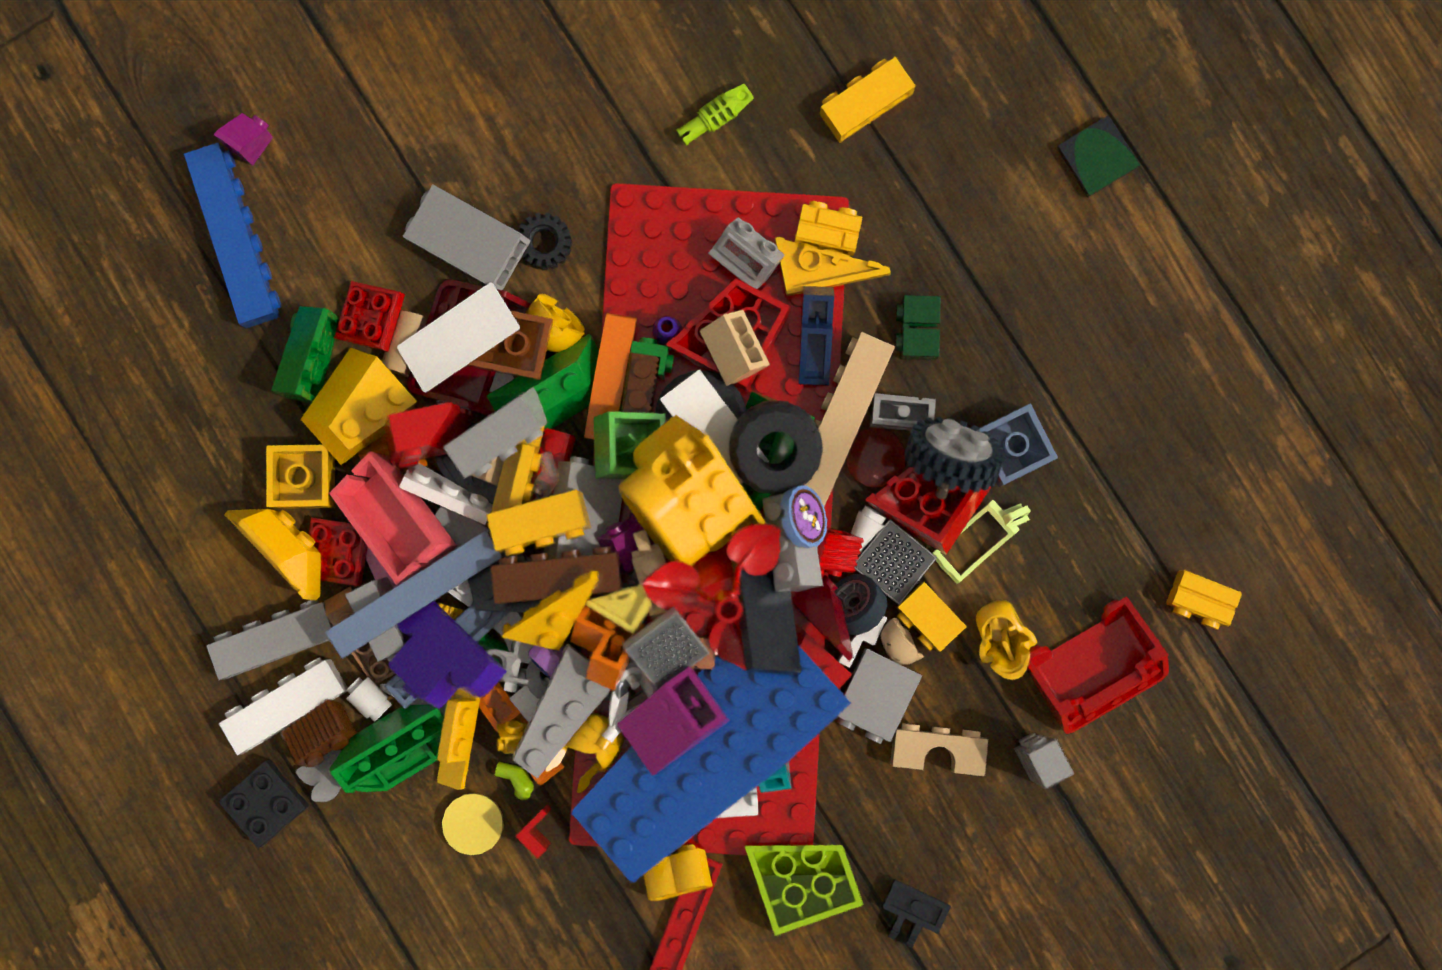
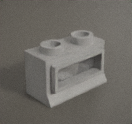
M739 217L727 226L708 253L740 280L756 289L768 280L785 256L773 242L766 240L754 230L751 224L741 220Z

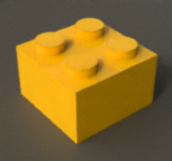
M324 445L266 446L267 507L273 509L335 508V501L329 494L335 487V458Z

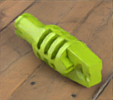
M742 84L720 94L698 109V116L682 127L677 128L676 132L679 137L689 132L687 136L682 138L683 143L687 146L706 131L714 132L738 116V113L754 97L747 86Z

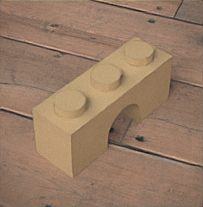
M902 723L901 729L897 728L893 736L890 765L893 767L924 770L926 754L935 747H945L951 755V771L953 773L985 776L988 739L980 737V731L962 730V735L950 734V728L932 726V732L920 731V725Z

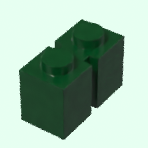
M904 295L901 303L896 304V321L901 322V333H896L895 351H900V359H938L940 329H913L909 327L937 328V324H940L941 296Z

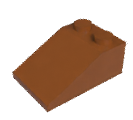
M510 311L519 324L520 329L466 365L487 371L540 380L553 319Z

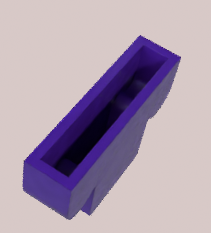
M435 601L397 624L399 630L409 636L410 639L389 662V667L404 681L402 688L415 699L419 697L437 709L442 708L458 688L473 697L480 698L485 696L507 672Z

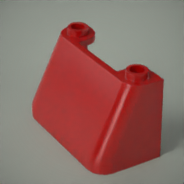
M1127 596L1121 600L1116 599L1109 602L1103 608L1104 613L1102 614L1101 622L1052 651L1048 646L1041 647L1040 645L1029 649L1030 660L1027 671L1065 734L1081 729L1162 681L1169 673L1168 653Z

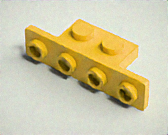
M543 426V427L540 429V430L542 431V433L544 432L545 426ZM543 434L529 444L525 440L515 445L518 451L504 460L491 513L531 501L534 491V484H531L533 472H538L541 464L542 454H538Z
M460 688L447 701L437 760L440 761L437 782L457 790L465 788L480 698L473 697Z

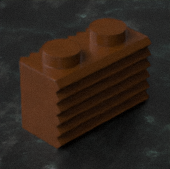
M630 353L621 412L653 413L652 407H654L653 401H655L654 395H656L655 389H657L656 383H658L657 377L660 364L657 356Z
M327 699L324 703H320L319 706L315 707L314 710H310V713L300 717V720H296L290 727H286L280 734L294 763L312 768L321 764L324 761L323 756L332 750L344 748L349 743L348 739L355 735L356 731L344 710V706L341 703Z

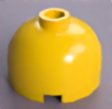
M539 294L528 308L526 314L553 319L547 350L550 352H560L576 344L585 334L583 332L585 328L581 321L567 307L564 311L556 307L555 305L558 301L553 297Z

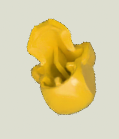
M1006 600L990 602L978 610L976 615V623L982 639L979 656L982 663L992 662L991 668L1000 676L1010 680L1018 679L1027 670L1030 660L1029 649L1036 645V637L1027 627L1023 626L1010 602Z

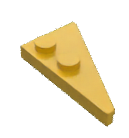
M591 570L590 573L581 575L574 580V586L566 592L562 593L558 590L542 600L538 606L523 612V619L514 625L506 623L502 628V638L559 651L598 581L597 572Z

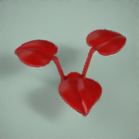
M760 523L746 526L737 531L730 539L727 554L731 560L738 563L735 567L733 589L731 591L721 590L714 597H710L702 590L697 589L698 574L690 564L683 561H670L661 565L646 577L642 583L648 598L666 611L673 607L679 613L688 611L694 604V594L703 598L709 605H712L720 620L710 630V647L717 656L737 665L743 670H746L739 621V617L742 614V606L737 598L740 594L741 569L744 568L751 575H762L771 571L776 565L780 555V529L771 524Z

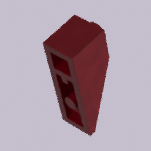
M825 575L822 578L823 586L802 591H790L794 606L850 661L853 658V652L843 605L834 593L838 589L837 586Z

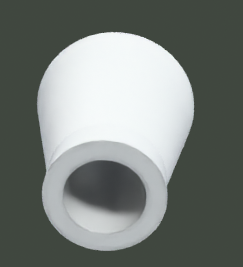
M866 505L862 511H858L851 534L859 536L864 540L861 543L862 548L859 549L861 553L885 526L883 522L886 519L885 516Z

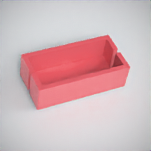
M369 452L351 470L357 476L346 475L329 493L396 585L402 584L451 553L457 547V544L423 499L399 488L404 474L397 465H391L389 455Z

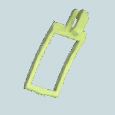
M992 500L969 520L962 532L989 511L1008 534L985 552L961 575L937 549L932 553L937 557L936 562L956 584L960 583L994 551L1020 530L1017 527L1018 525L1030 520L1027 516L1031 512L1028 506L1022 507L1020 503L1002 510Z

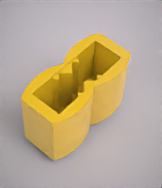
M695 845L677 848L678 853L665 857L658 865L646 872L643 876L648 900L661 901L712 887L705 850L696 849Z

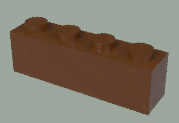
M610 546L592 548V555L580 556V550L561 552V558L549 559V553L530 555V561L518 562V557L499 558V565L491 566L495 604L545 599L558 590L564 593L574 586L575 579L590 573L591 570L596 571L598 574V581L591 594L620 591L623 589L619 552H611Z

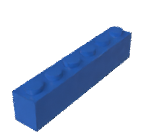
M215 143L185 153L184 156L239 325L249 328L279 318L278 308H281V302L275 290L271 291L268 280L272 279V274L266 262L262 263L259 252L263 251L259 236L257 234L253 235L250 224L254 223L250 208L243 205L241 196L245 195L240 179L234 177L232 168L236 167L231 151L226 150L219 143Z

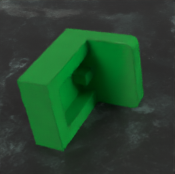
M641 337L639 342L632 341L630 353L658 357L660 360L658 379L664 380L665 373L672 372L674 355L668 354L669 347L658 345L657 340Z

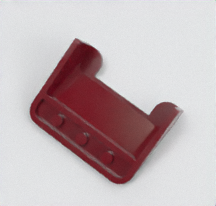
M446 280L443 282L436 293L426 326L484 286L456 280ZM497 289L510 311L526 314L531 303L509 292ZM464 366L428 392H423L410 371L407 384L409 390L414 394L441 403L452 402L459 405L460 409L466 408L467 411H472L485 417L495 413L486 395L491 393L490 388L496 372Z

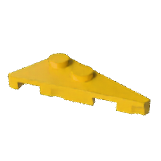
M782 237L775 238L778 250L785 254L780 261V267L787 296L803 293V286L834 287L891 274L890 267L883 266L878 262L852 258L847 254L828 249H818L809 244L802 245L787 241Z

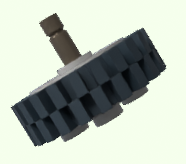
M929 417L925 418V421L919 420L917 424L913 425L904 452V458L908 460L907 464L909 467H915L914 472L917 475L924 473L923 479L927 481L935 479V485H937L935 496L940 499H946L949 490L955 491L956 486L960 487L961 492L968 493L970 488L975 493L980 492V489L984 491L989 490V487L995 485L1005 458L1004 448L1002 445H998L999 441L996 438H989L990 434L986 431L978 432L980 428L975 425L972 428L966 427L967 422L961 421L959 424L952 418L943 420L942 417H936L934 421Z

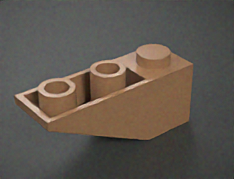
M351 586L324 601L326 616L333 627L354 614L345 595L353 591ZM369 642L352 652V655L366 676L375 684L395 674L389 667L388 658L377 661Z

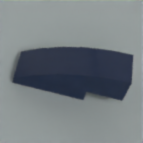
M803 286L799 384L829 385L834 287Z

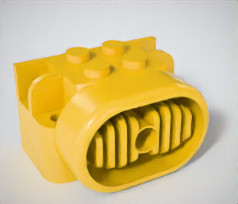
M674 415L635 448L633 460L638 469L619 485V493L654 544L659 545L660 550H662L669 561H683L692 566L709 551H716L723 547L740 529L751 523L766 524L708 435L678 415Z

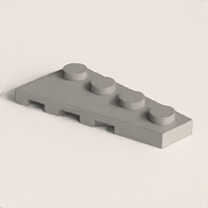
M569 643L566 644L560 662L555 667L546 691L537 704L532 720L529 721L512 756L513 761L536 778L541 775L610 691V689L586 678L590 660Z

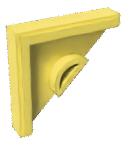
M639 585L587 600L585 605L635 634L642 625L653 602L646 595L643 586Z

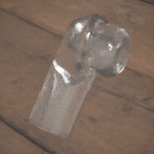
M552 452L542 453L540 464L542 471L534 482L533 495L537 498L549 496L560 478Z

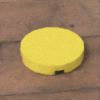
M479 793L464 794L453 800L445 810L442 820L443 835L448 844L460 853L467 855L482 854L493 848L500 839L504 828L503 814L498 804L489 797Z

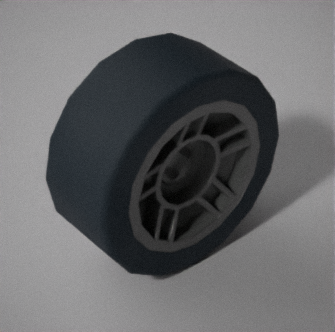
M853 574L844 577L835 584L838 589L834 593L842 602L849 635H860L869 632L879 624L886 612L887 599L881 588L872 578L864 574Z

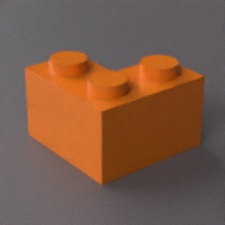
M585 605L576 619L571 642L593 652L586 678L614 691L632 660L622 644L637 633H631ZM642 623L638 632L643 630L646 624Z

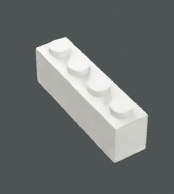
M319 657L304 666L306 670L304 673L297 677L294 673L286 676L277 682L280 686L279 688L270 693L268 689H265L251 698L253 703L243 709L239 705L225 713L227 719L220 722L219 725L237 755L246 753L283 731L286 727L295 723L296 720H300V717L310 713V710H314L320 703H324L325 700H334L347 692L348 687L331 659L322 661Z

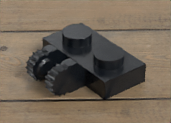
M894 878L882 904L883 909L896 914L887 936L894 940L901 930L904 919H907L914 924L906 936L905 945L912 948L922 927L939 934L951 905Z

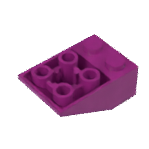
M689 666L660 687L617 725L652 776H654L730 720L694 669Z

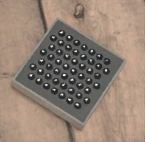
M889 520L859 556V560L856 561L857 566L854 568L858 573L872 578L883 593L899 605L937 557L892 520Z
M675 607L668 610L622 644L627 653L657 689L689 666L692 667L710 654Z

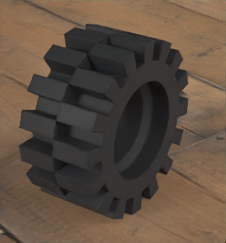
M546 212L545 215L536 213L535 217L531 218L529 216L526 218L527 222L525 224L521 223L519 226V233L531 240L522 255L528 265L531 264L533 268H542L543 270H548L550 267L555 269L559 263L563 264L566 261V256L570 255V247L572 246V239L567 225L558 216L555 215L553 217L551 213ZM540 231H549L556 238V244L549 252H539L533 247V238Z

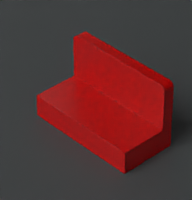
M548 804L516 835L519 841L537 859L551 844L535 827L551 810Z

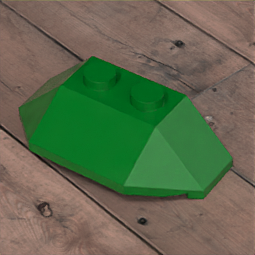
M588 334L571 347L546 359L543 364L540 380L518 376L486 395L494 412L534 387L548 422L544 429H552L589 406L599 350L592 336Z
M430 704L410 705L406 709L402 706L353 735L349 743L333 762L329 771L345 793H354L355 791H388L437 761L445 716L440 709Z

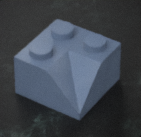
M1031 403L980 428L978 431L988 432L990 434L989 438H996L999 441L998 445H1002L1004 448L1005 458L996 482L998 488L1058 458Z

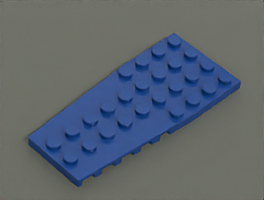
M799 645L802 673L797 675L746 672V670L741 669L737 665L717 656L715 658V666L712 669H703L698 676L730 721L654 776H652L631 746L572 810V815L630 882H636L642 875L663 861L665 857L685 844L701 829H704L746 794L753 791L780 770L852 704Z

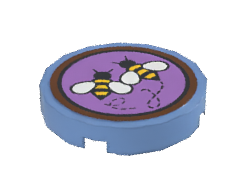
M806 485L788 489L780 503V510L784 509L785 516L781 518V523L787 537L798 547L811 548L818 546L824 540L827 531L825 508L820 497L813 489Z

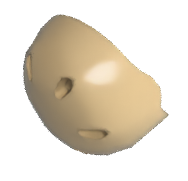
M892 618L883 626L881 641L888 657L892 661L900 665H907L924 658L923 654L916 649L910 632L901 625L899 619Z

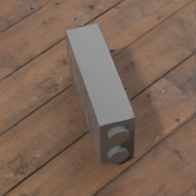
M433 184L430 190L423 194L420 207L415 216L407 222L406 232L403 235L405 239L480 282L486 285L493 283L496 289L499 290L504 289L531 241L518 231Z
M571 457L570 462L559 461L553 496L576 489L581 491L591 528L583 530L584 536L566 540L565 535L553 538L554 544L545 546L543 554L549 553V559L561 558V552L580 550V556L592 555V548H600L597 538L606 533L605 529L608 526L619 521L622 502L619 485L625 479H595V466L588 465L589 459Z

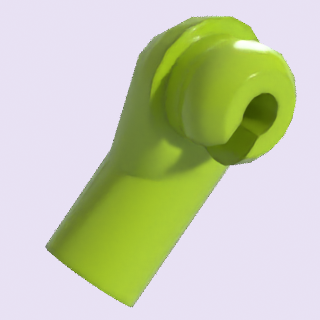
M499 761L495 776L511 780L516 798L520 800L529 799L533 792V782L527 770L520 766Z

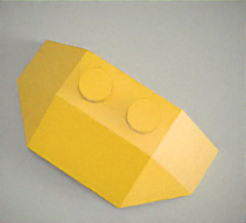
M250 509L228 510L224 514L303 599L316 601L320 597L321 553L313 546L316 543L309 534L304 531L300 532L294 526L296 521L289 513L284 510Z

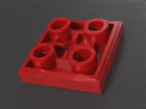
M351 281L334 338L339 341L388 352L405 294L400 291Z
M311 518L308 534L316 542L313 546L321 553L320 580L361 587L368 548L367 544L351 523Z

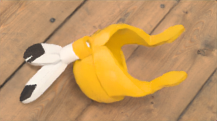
M619 682L616 689L612 690L609 718L598 713H591L546 767L547 772L557 767L562 761L567 748L587 754L595 753L598 763L592 765L580 778L577 789L578 793L583 792L589 786L591 778L597 772L608 770L620 754L624 735L617 724L639 706L637 705L626 712L628 689L624 682Z

